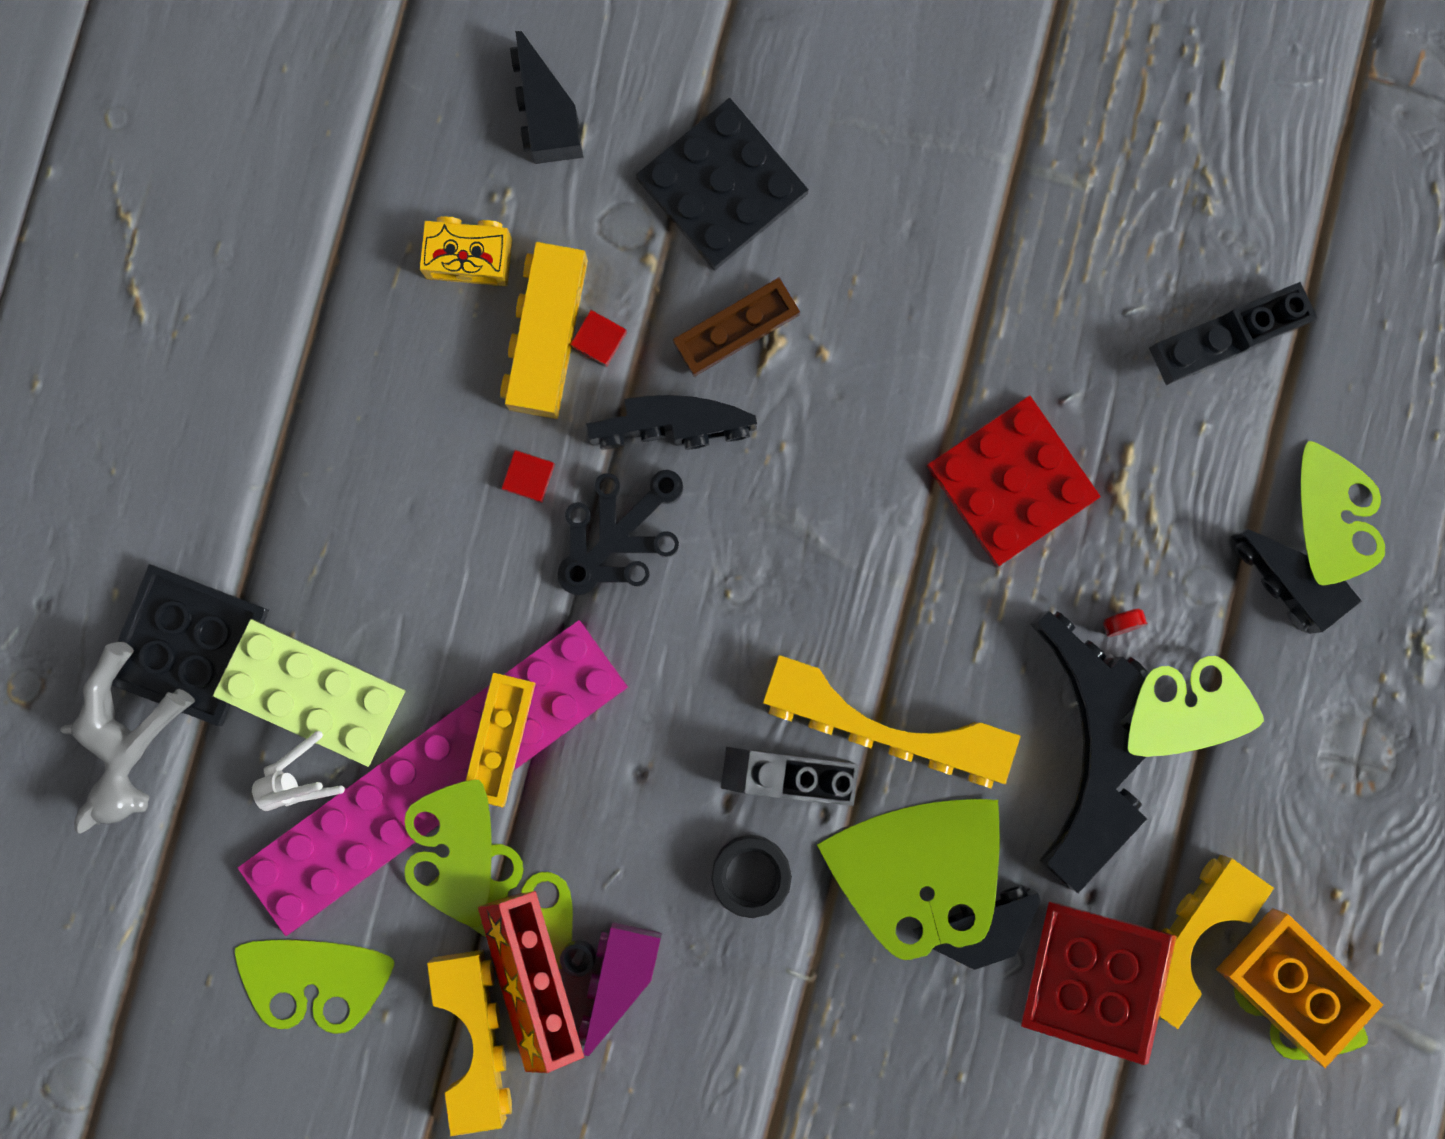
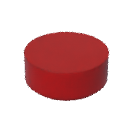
M1140 608L1111 616L1103 622L1107 637L1121 635L1148 624L1144 611Z

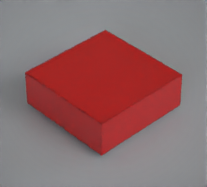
M590 310L570 345L571 348L608 367L626 336L627 329Z
M515 450L502 490L542 503L555 463Z

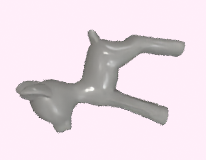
M115 642L105 646L97 666L83 687L84 704L79 715L73 723L66 724L60 729L63 734L73 735L78 743L95 754L105 764L104 774L93 786L86 803L79 809L75 817L74 829L78 833L87 831L93 825L120 822L134 812H145L147 810L149 795L139 791L130 782L128 774L157 734L178 714L195 702L190 694L184 690L177 689L173 694L168 692L153 712L133 731H130L125 725L116 721L110 691L112 682L134 651L125 642Z

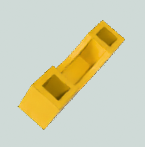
M1220 855L1217 860L1213 858L1205 865L1199 877L1202 880L1201 884L1194 894L1189 893L1181 900L1176 909V914L1179 916L1170 929L1164 928L1162 932L1176 935V941L1159 1016L1176 1029H1179L1202 995L1191 972V954L1197 939L1205 930L1219 922L1235 920L1251 923L1274 890V887L1233 858Z
M484 950L433 957L427 963L433 1006L450 1011L460 1018L468 1028L473 1043V1058L468 1072L451 1083L445 1091L450 1136L501 1129L507 1119L506 1115L512 1114V1099L510 1089L502 1087L501 1071H506V1056L504 1046L497 1045L495 1029L500 1028V1012L498 1003H491L489 986H493L495 983L492 961L485 960Z

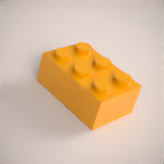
M1274 908L1263 917L1216 968L1235 989L1302 1053L1324 1068L1335 1059L1384 1005L1289 914Z

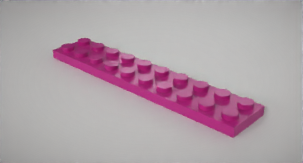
M580 620L504 674L536 683L514 771L629 688ZM490 685L346 788L342 794L335 796L237 867L285 937L416 843L410 838L405 828L406 811L422 797L447 786L466 781ZM421 812L414 819L415 829L423 836L440 825L437 817L429 812Z

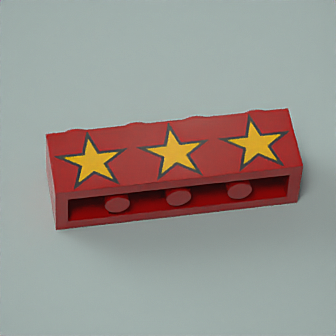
M536 891L513 894L479 906L478 911L525 1072L549 1073L585 1058Z

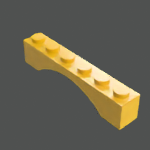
M781 655L777 657L762 702L770 706L768 712L770 715L791 722L794 714L810 719L808 728L832 735L834 728L850 733L848 738L850 742L872 749L873 743L876 741L890 746L889 755L912 762L914 754L930 759L927 768L948 775H952L953 769L956 768L970 773L967 781L992 789L994 781L1006 784L1021 737L1020 735L981 722H973L957 729L935 733H912L889 728L865 717L847 704L830 686L819 668Z

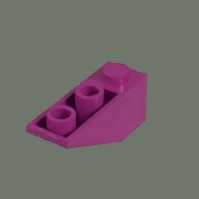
M615 922L612 923L609 933L601 932L596 957L604 958L600 975L592 973L587 999L595 1000L591 1017L583 1015L578 1035L579 1040L585 1042L583 1051L585 1056H590L652 981L662 933Z

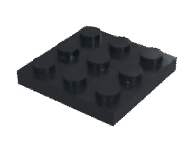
M728 98L636 174L638 182L714 271L803 199L809 191L731 98Z
M149 564L117 641L127 643L134 651L116 675L112 686L159 704L168 692L173 694L177 689L184 690L194 698L195 702L182 711V713L215 726H223L231 704L214 697L213 694L250 620L253 619L264 624L269 609Z

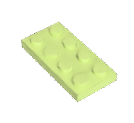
M251 619L213 696L304 738H309L315 732L321 731L323 736L316 742L317 744L369 767L406 690Z

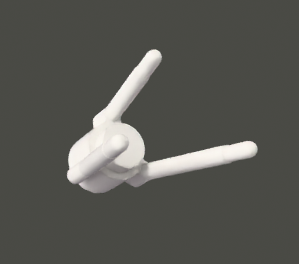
M317 731L309 738H306L276 763L264 767L265 777L256 780L252 786L253 798L260 809L270 811L283 805L287 807L302 801L342 794L345 791V788L341 785L322 788L321 782L298 786L293 775L282 772V769L322 738L323 734L321 731Z

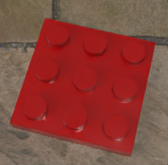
M1031 395L927 465L931 474L996 568L1101 497Z
M1048 902L1021 1027L1141 1065L1149 1064L1176 935L1064 904Z

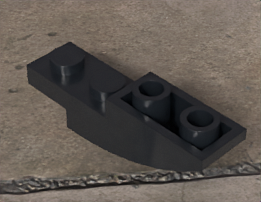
M1298 282L1235 308L1216 319L1160 341L1151 346L1149 350L1165 384L1169 385L1266 344L1318 318L1301 282Z
M655 395L624 399L627 411L626 416L586 423L592 446L600 444L601 450L622 447L625 445L624 439L639 436L642 442L659 440L666 437L665 431L673 430L676 446L684 444L685 450H693L709 446V439L725 436L726 442L747 439L750 437L749 431L757 429L756 416L740 408L715 400L678 395Z

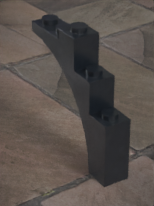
M1045 611L1030 625L1053 650L1069 678L1079 707L1083 735L1082 772L1074 804L1059 835L1041 857L1040 861L1070 890L1079 893L1147 820L1139 811L1142 803L1125 788L1120 792L1116 789L1146 758L1129 753L1128 738L1131 724L1126 722L1122 726L1119 722L1136 705L1140 689L1145 681V677L1149 673L1132 657H1129L1127 660L1123 656L1114 657L1108 664L1104 663L1103 660L1106 658L1104 652L1093 642L1087 640L1083 643L1072 632L1076 627L1067 617L1058 611L1054 615L1050 611Z

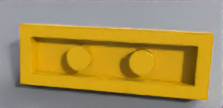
M494 672L466 781L480 780L484 785L488 804L505 807L536 683Z

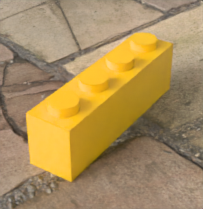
M536 242L534 254L527 253L523 277L529 278L526 294H519L516 305V318H521L518 334L512 333L508 347V358H513L511 374H504L500 390V398L506 399L505 405L509 411L558 419L571 353L570 344L574 337L588 263L585 250Z

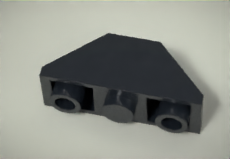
M1024 885L1015 886L1000 892L1001 899L995 901L990 929L981 942L960 948L945 943L935 946L933 950L973 970L1014 957L1041 902L1039 894L1032 889L1025 890ZM967 905L960 906L962 913L948 917L950 926L958 931L970 929L975 922L973 910ZM923 926L913 929L915 938L918 941L923 935Z

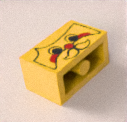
M447 216L437 217V222L425 221L420 271L429 280L508 286L512 247L510 232L508 228H503L502 223L491 220H480L478 225L462 224L460 219Z

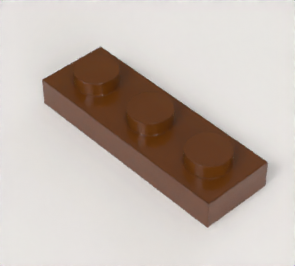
M780 277L677 336L673 339V343L693 377H696L800 316V310Z

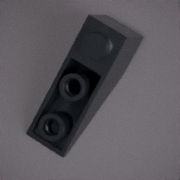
M515 31L517 46L510 47L513 71L521 72L522 86L515 87L518 110L519 112L526 111L528 126L521 127L524 152H532L535 164L584 158L575 104L523 32Z
M1250 529L1236 532L1231 536L1237 543L1235 546L1237 554L1246 564L1254 565L1264 577L1261 579L1264 588L1274 598H1281L1290 610L1287 612L1289 619L1299 630L1307 631L1309 634L1324 632L1362 602L1346 581L1330 585H1319L1311 571L1308 555Z
M726 747L721 789L743 794L854 806L859 764Z

